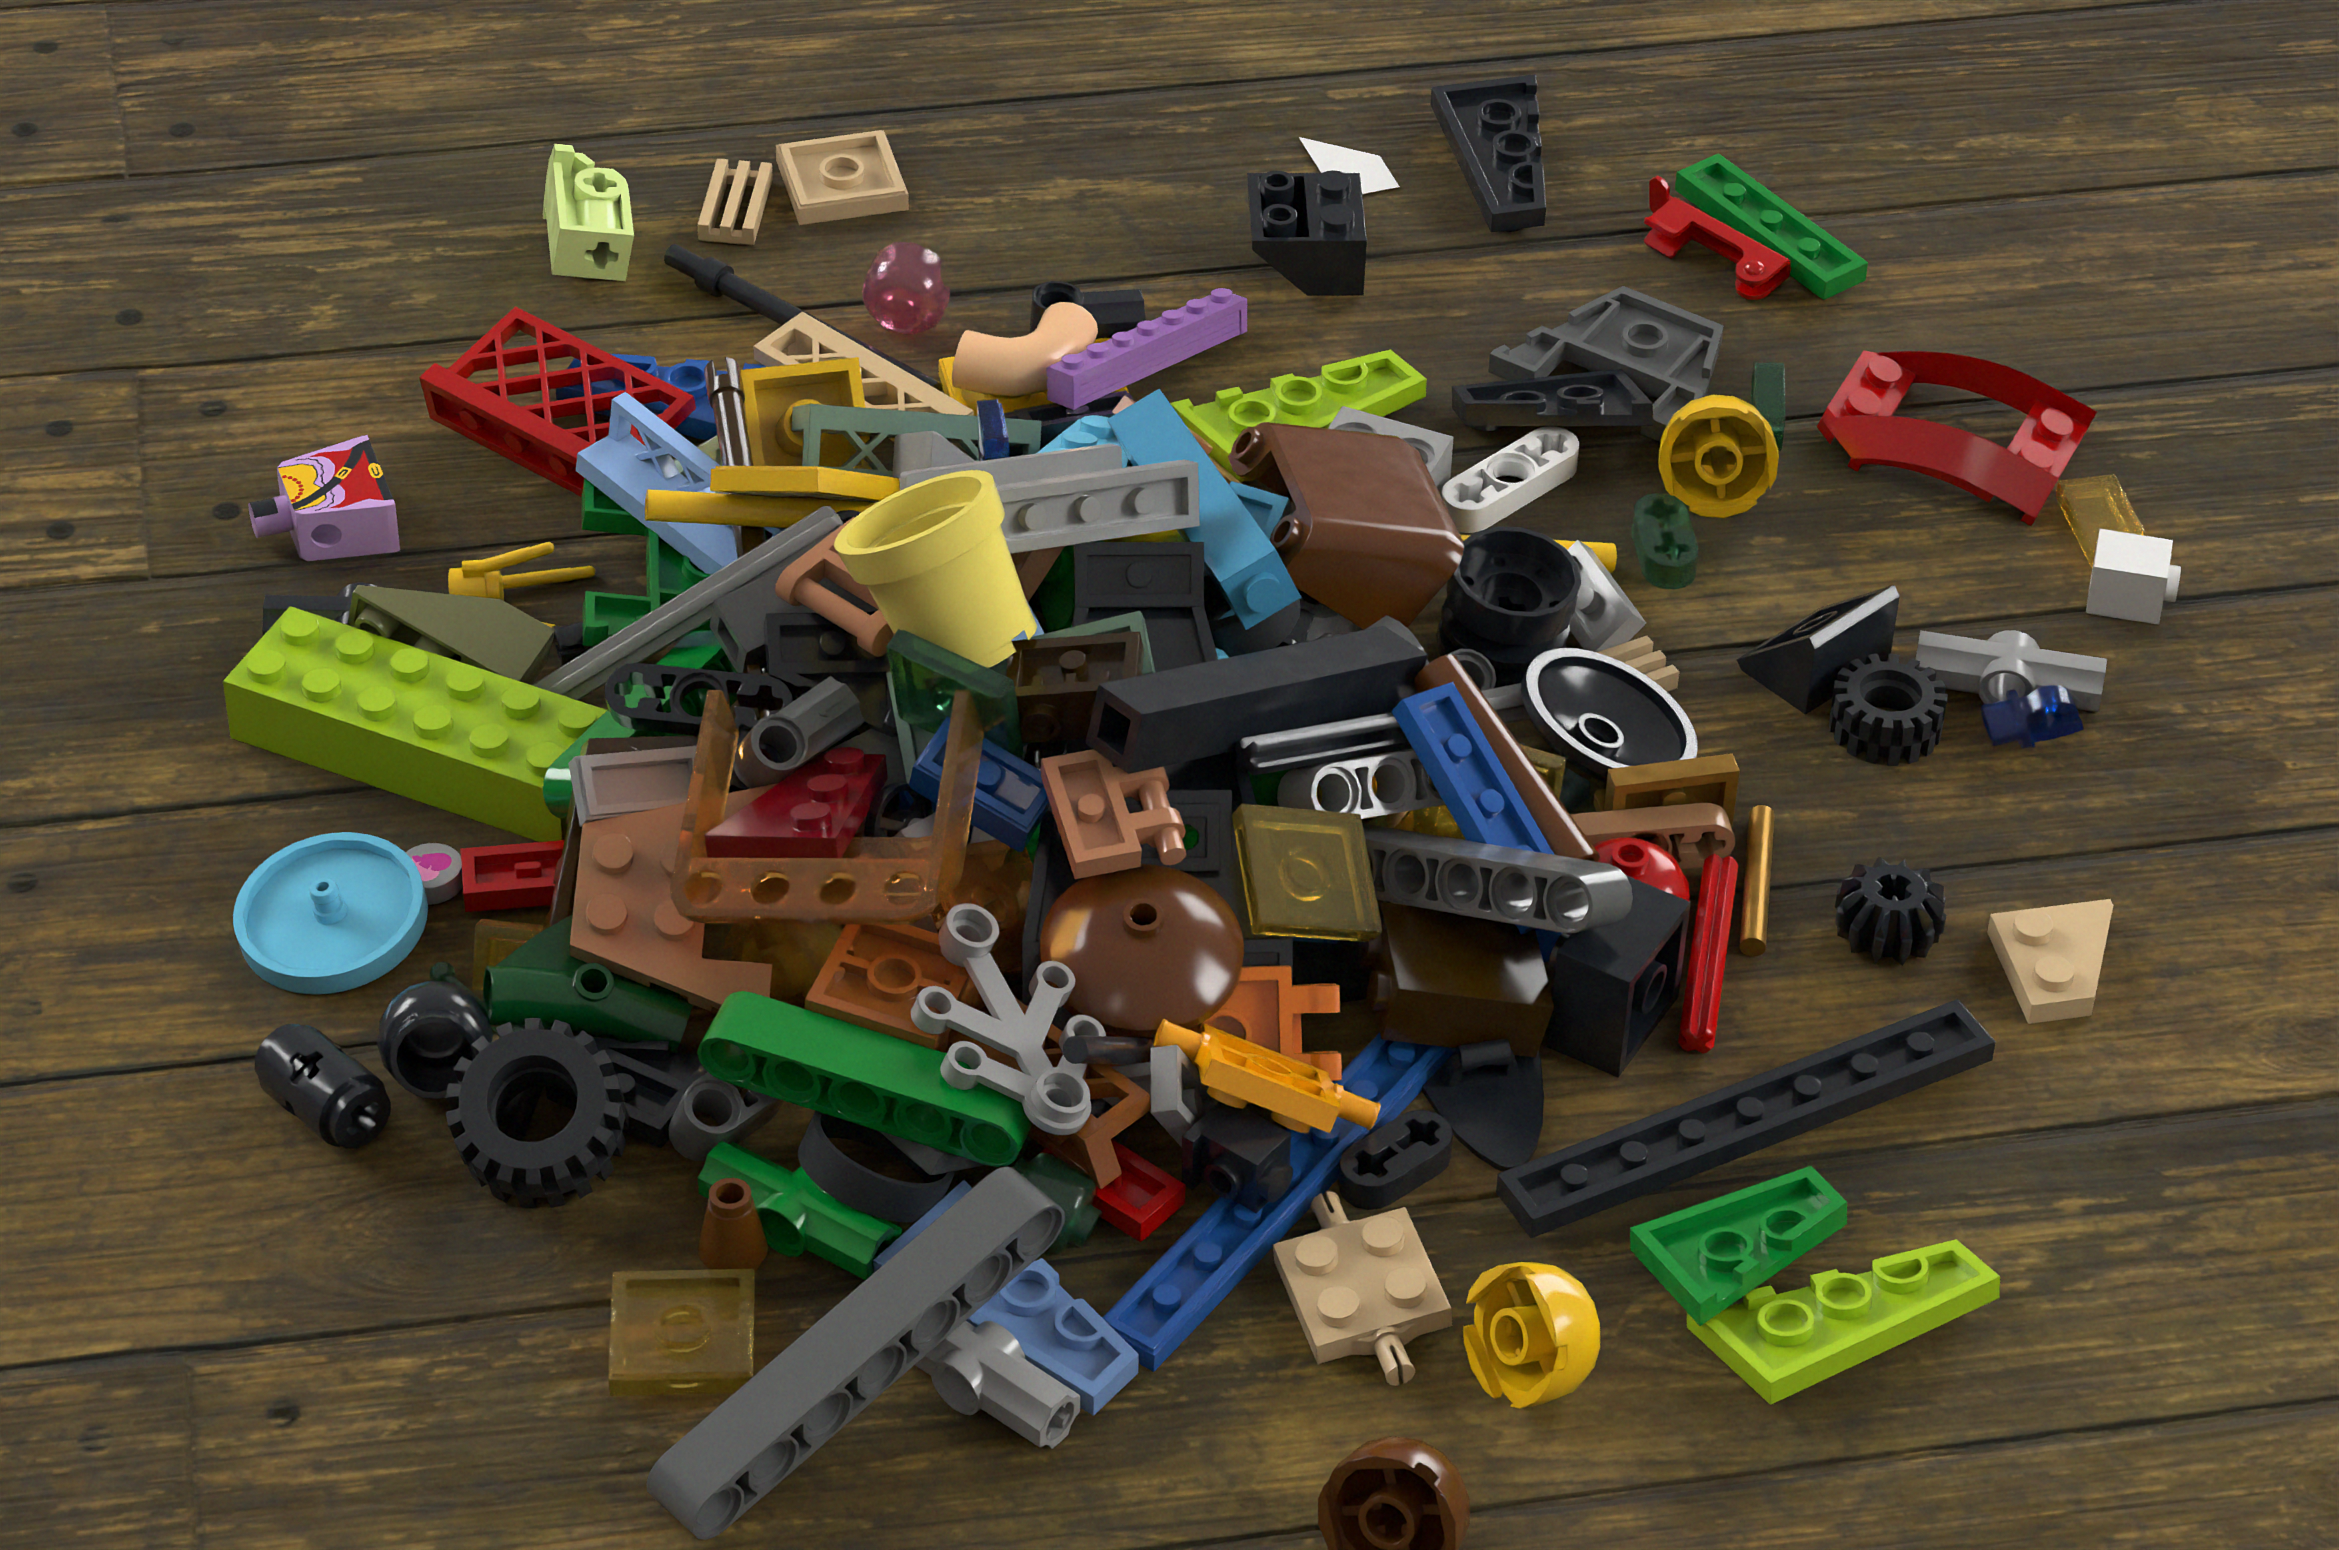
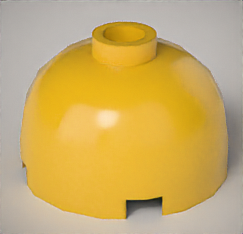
M1709 395L1690 401L1673 414L1661 436L1658 463L1666 491L1673 498L1675 496L1681 503L1688 505L1689 511L1699 516L1726 518L1747 512L1757 504V498L1765 493L1768 486L1771 488L1777 476L1779 454L1770 424L1753 405L1735 396Z
M1534 1262L1498 1265L1481 1273L1469 1290L1466 1304L1476 1302L1474 1310V1324L1463 1326V1338L1470 1367L1484 1391L1494 1399L1500 1398L1502 1393H1504L1513 1403L1510 1407L1519 1409L1542 1405L1574 1392L1595 1367L1600 1349V1322L1594 1302L1583 1284L1568 1272L1554 1265Z

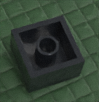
M1629 876L1627 878L1632 888L1633 900L1627 916L1615 924L1578 933H1562L1557 939L1549 958V969L1555 971L1554 985L1551 989L1554 1009L1549 1023L1547 1047L1616 1077L1621 1075L1679 997L1691 903Z

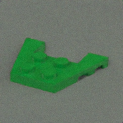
M584 478L582 490V530L646 537L647 597L585 591L582 609L583 646H596L711 574L704 573L690 561V558L680 554L661 539L658 534L647 528ZM764 530L767 541V530ZM711 620L708 621V622H706L705 624L701 625L700 627L696 628V629L693 630V631H709V630H711V629H710V622H711Z

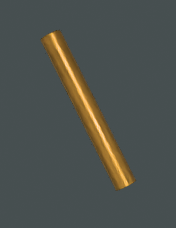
M1764 805L1753 807L1749 812L1740 950L1743 954L1750 957L1760 956L1766 950L1775 814L1770 807Z

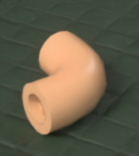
M1059 302L1052 304L1045 310L1035 331L1026 336L1006 338L966 330L960 339L952 371L953 387L981 394L1009 397L1044 392L1048 390L1046 368L1061 361L1063 356L1080 353L1086 350L1088 345L1093 344L1098 334L1097 322L1092 314L1083 307L1074 303Z

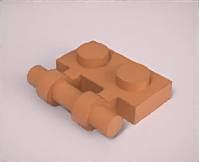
M1094 749L1041 759V778L1075 879L1141 867L1142 849L1140 845L1146 843L1151 847L1157 848L1160 860L1165 865L1177 864L1186 857V850L1182 841L1186 830L1180 812L1170 807L1166 795L1170 785L1164 767L1128 774L1118 766L1113 767L1110 760ZM1132 797L1136 801H1140L1144 811L1129 814L1124 798Z

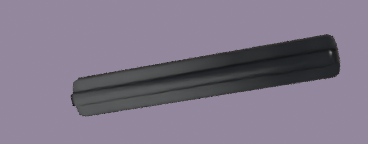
M1391 712L1242 738L1235 746L1238 756L1235 765L1240 772H1249L1255 776L1412 748Z

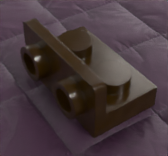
M1140 631L1012 641L1016 652L1007 659L1003 698L1015 742L1033 743L1086 739L1098 684L1142 675L1144 648Z

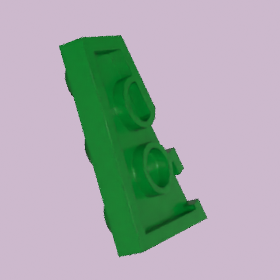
M1812 1166L1631 1227L1630 1250L1695 1322L1701 1326L1847 1225V1201Z

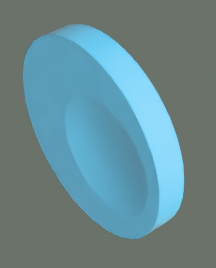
M352 832L329 833L295 842L276 852L259 865L248 877L237 896L233 912V925L244 959L249 967L263 980L291 992L330 994L354 989L374 981L404 960L413 950L424 931L428 915V901L417 866L398 846L368 834Z

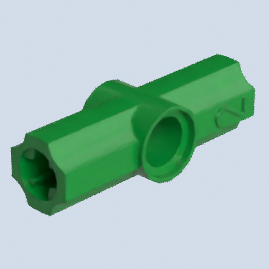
M720 1141L707 1154L705 1165L697 1177L698 1194L709 1199L711 1186L721 1179L738 1178L745 1181L751 1188V1194L768 1245L778 1253L788 1257H798L805 1250H808L864 1280H867L874 1274L873 1260L902 1235L901 1227L885 1219L858 1211L829 1195L806 1174L802 1166L793 1173L734 1142L728 1144Z

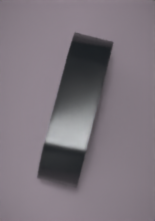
M1415 1110L1400 1115L1354 1143L1343 1152L1340 1159L1338 1185L1341 1196L1346 1202L1357 1208L1366 1210L1381 1209L1391 1205L1441 1174L1448 1167L1451 1160L1453 1141L1451 1125L1444 1117L1435 1112Z

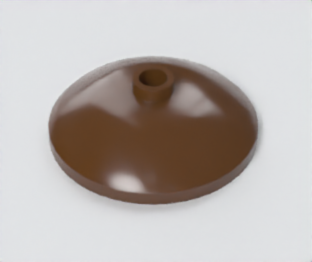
M1141 864V867L1085 877L1069 887L1053 904L1046 916L1040 936V962H1060L1066 965L1075 976V986L1063 1007L1073 1016L1087 1015L1093 1017L1101 1023L1105 1032L1124 1037L1155 1038L1163 1019L1186 1029L1201 1024L1213 1016L1231 997L1238 984L1243 967L1244 942L1242 931L1235 913L1223 897L1205 882L1188 873L1153 864ZM1135 922H1149L1151 924L1138 925ZM1046 981L1048 985L1059 988L1055 983Z

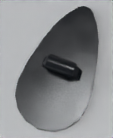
M1507 1038L1457 1045L1456 1051L1422 1086L1423 1094L1435 1112L1449 1122L1455 1138L1479 1159L1502 1172L1529 1162L1537 1149L1543 1127L1544 1091L1539 1051L1536 1058L1514 1055Z

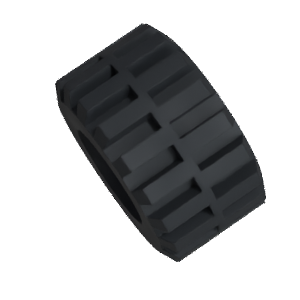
M540 1018L525 1019V1030L514 1032L510 1022L496 1027L500 1038L489 1043L482 1035L471 1045L476 1057L473 1061L461 1057L454 1068L459 1082L458 1084L448 1083L446 1099L451 1111L446 1112L448 1127L464 1165L467 1164L472 1177L481 1187L486 1184L489 1185L494 1197L507 1203L511 1195L517 1197L520 1206L524 1208L536 1209L538 1197H547L551 1208L566 1205L563 1194L572 1190L576 1191L580 1199L593 1192L589 1180L596 1175L605 1181L614 1170L610 1160L611 1156L622 1157L626 1146L622 1131L629 1129V1115L624 1102L626 1100L611 1059L605 1050L598 1051L595 1040L582 1030L577 1037H574L570 1024L558 1020L554 1021L551 1030H544ZM537 1086H554L568 1091L577 1098L576 1110L570 1122L558 1134L548 1139L537 1142H523L512 1139L499 1130L500 1119L506 1106L514 1097L527 1089Z

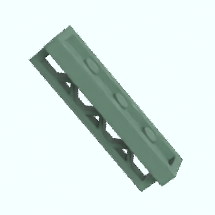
M821 404L794 406L792 412V431L804 432L802 466H818L892 477V471H888L872 450L885 438H895L897 434L924 431L937 432L949 442L959 443L976 462L980 461V458L983 461L987 460L1000 446L1023 447L1022 455L1036 454L1040 451L1041 421L983 416L978 418V416ZM979 424L982 445H987L983 449V455L979 451V449L974 445L979 444ZM821 433L844 435L857 452L841 467L819 466ZM859 436H868L872 438L866 443H864ZM864 459L872 469H858L854 467Z

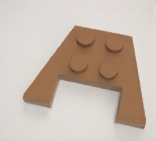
M778 783L583 823L570 936V956L587 963L604 965L610 972L650 987L651 983L657 984L687 996L688 1003L710 1012L713 1007L720 1009L725 998L733 992L746 991L770 998L772 964L704 959L702 957L711 860H707L704 835Z

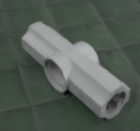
M1920 630L1916 660L1920 661V672L1930 667L1936 672L1935 681L1943 680L1946 689L1979 694L1984 704L2000 712L2020 711L2031 704V702L2098 712L2100 708L2107 659L2040 649L2033 638L2016 630H2005L1996 633L1988 641Z
M967 1321L963 1322L915 1364V1366L931 1375L937 1392L954 1410L964 1415H973L982 1409L1038 1447L1047 1445L1053 1449L1069 1434L1074 1419L1080 1413V1395L1025 1359V1354L1019 1342L1003 1326L993 1321H984L977 1327Z

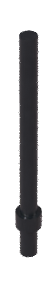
M673 244L667 249L664 255V263L693 278L696 287L715 297L725 295L780 325H784L799 313L804 312L942 392L943 385L941 382L734 275V269L728 264L714 257L704 259L677 244Z

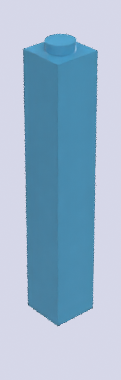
M1160 389L1107 419L1132 466L1183 459L1198 463L1200 526L1176 530L1185 542H1204V570L1246 630L1301 598L1275 547Z

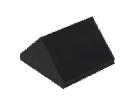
M1891 585L1820 607L1736 660L1744 673L1806 715L1833 697L1834 684L1838 673L1842 668L1849 669L1850 661L1858 658L1866 665L1867 655L1878 654L1881 662L1888 661V654H1891L1900 595L1895 585Z

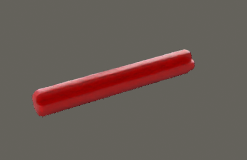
M1712 854L1703 863L1678 1039L1680 1046L1687 1052L1696 1049L1704 1054L1709 1052L1715 1043L1739 866L1731 856L1721 858L1716 854Z

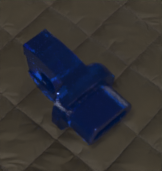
M2060 685L2040 687L2027 696L2020 698L2015 689L2007 690L2006 700L1981 705L1983 723L1992 746L2018 741L2022 749L2035 748V742L2051 740L2084 730L2070 690Z

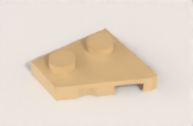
M2111 899L1990 915L1987 933L2028 1024L2092 1015L2113 910Z

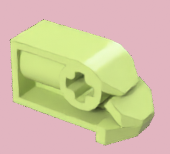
M554 144L548 163L543 206V219H547L552 275L626 281L634 239L629 188L626 179L614 169L594 168L595 162L583 153H575L572 145Z

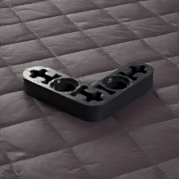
M644 663L625 664L615 669L608 677L605 685V699L609 712L613 719L623 727L634 730L694 736L715 735L716 738L728 739L720 795L752 789L739 780L733 768V755L736 747L759 721L756 720L755 711L752 708L759 707L762 703V698H773L775 709L778 710L770 711L769 715L776 714L779 710L793 702L792 694L787 685L774 677ZM633 685H644L646 696L648 697L640 698L637 708L627 707L625 697L622 695L631 694ZM665 686H672L669 693L670 713L664 712L661 699H666ZM695 689H708L717 695L719 701L716 708L706 716H691L682 709L684 697ZM729 693H737L739 706H735L736 719H728L731 712ZM759 743V748L765 757L775 763H782L779 752L773 746Z

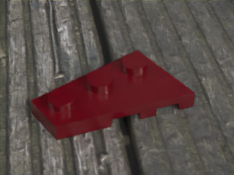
M841 747L830 750L827 753H821L705 834L707 860L839 863L870 810L872 801L888 779L886 754H864L863 750L855 747Z

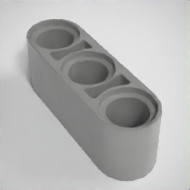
M1413 748L1294 768L1281 778L1277 793L1281 812L1288 820L1299 825L1346 822L1446 805L1432 780L1429 785L1427 772ZM1373 776H1375L1377 782L1376 795L1372 788ZM1318 784L1322 790L1321 805L1316 796Z

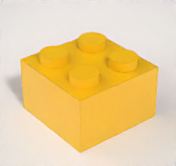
M859 357L741 370L745 394L743 406L753 466H802L804 432L792 431V412L794 406L821 404L866 408ZM821 433L819 466L841 467L857 452L844 435ZM859 436L864 443L870 440L868 436ZM864 459L854 467L858 469H872Z

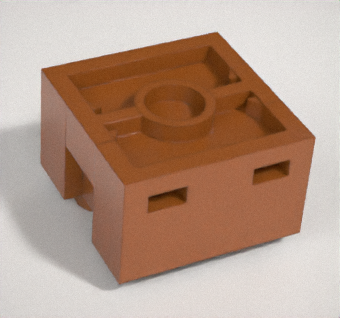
M855 908L805 998L804 1009L947 1053L949 1032H960L949 1027L941 1034H929L920 1030L913 1023L911 1009L920 991L929 986L942 987L952 993L957 1001L974 1009L978 1005L979 992L966 968L952 964L943 956L937 933ZM927 1006L932 1012L942 1014L938 1009Z

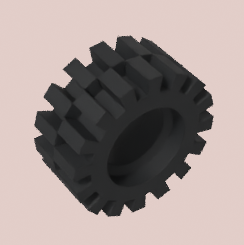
M1878 654L1867 655L1866 665L1858 658L1850 661L1849 669L1842 668L1834 684L1829 728L1830 732H1835L1834 740L1839 746L1848 743L1847 753L1854 757L1861 751L1866 752L1865 762L1876 764L1878 756L1887 757V766H1898L1900 756H1904L1908 764L1919 760L1920 753L1926 757L1930 755L1934 750V744L1938 745L1940 742L1947 704L1946 686L1943 680L1935 681L1936 672L1928 667L1920 672V661L1910 658L1906 665L1898 663L1900 655L1888 654L1887 662H1881ZM1876 707H1887V708H1892V709H1896V710H1899V711H1897V712L1885 711V710L1878 709V708H1876Z

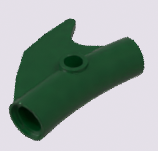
M573 914L532 937L496 966H487L485 968L483 1006L487 1011L491 1027H498L510 1022L512 1027L525 1028V1019L540 1018L544 1029L551 1030L554 1021L558 1020L570 1024L572 1033L580 1034L583 1030L590 1036L617 1039L624 1043H635L641 1040L669 1041L670 1053H676L693 1008V1004L688 1003V999L682 997L677 992L654 983L647 987L610 972L604 965L587 963L570 956Z

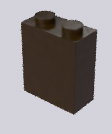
M1380 902L1372 928L1365 927L1361 933L1358 946V962L1360 967L1367 968L1369 977L1367 1007L1370 1011H1376L1381 1039L1456 1048L1457 1045L1507 1038L1514 1055L1536 1058L1554 1009L1536 931L1532 930L1521 935L1517 926L1511 923L1409 905Z

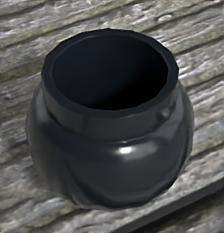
M427 981L409 986L392 998L379 1021L377 1047L384 1068L405 1090L419 1097L440 1099L446 1097L448 1083L458 1084L459 1082L454 1068L460 1058L463 1057L473 1061L476 1056L471 1045L482 1035L491 1043L493 1031L489 1024L486 1009L473 993L454 983Z

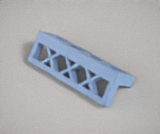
M624 392L612 399L609 435L577 453L576 471L647 528L658 534L661 539L680 554L690 558V561L704 573L712 575L737 559L732 525L645 521L647 489L715 493V491H710L711 469H715V466L720 465L628 393ZM631 424L638 429L645 445L630 434ZM672 456L680 462L687 478L679 473ZM764 527L772 533V537L787 529Z

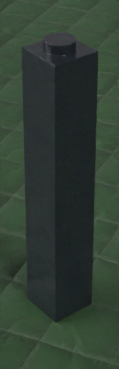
M1381 626L1098 684L1085 744L1128 774L1235 751L1237 742L1245 737L1391 713L1402 699L1418 694L1413 682L1417 674L1425 667L1428 654L1387 627Z

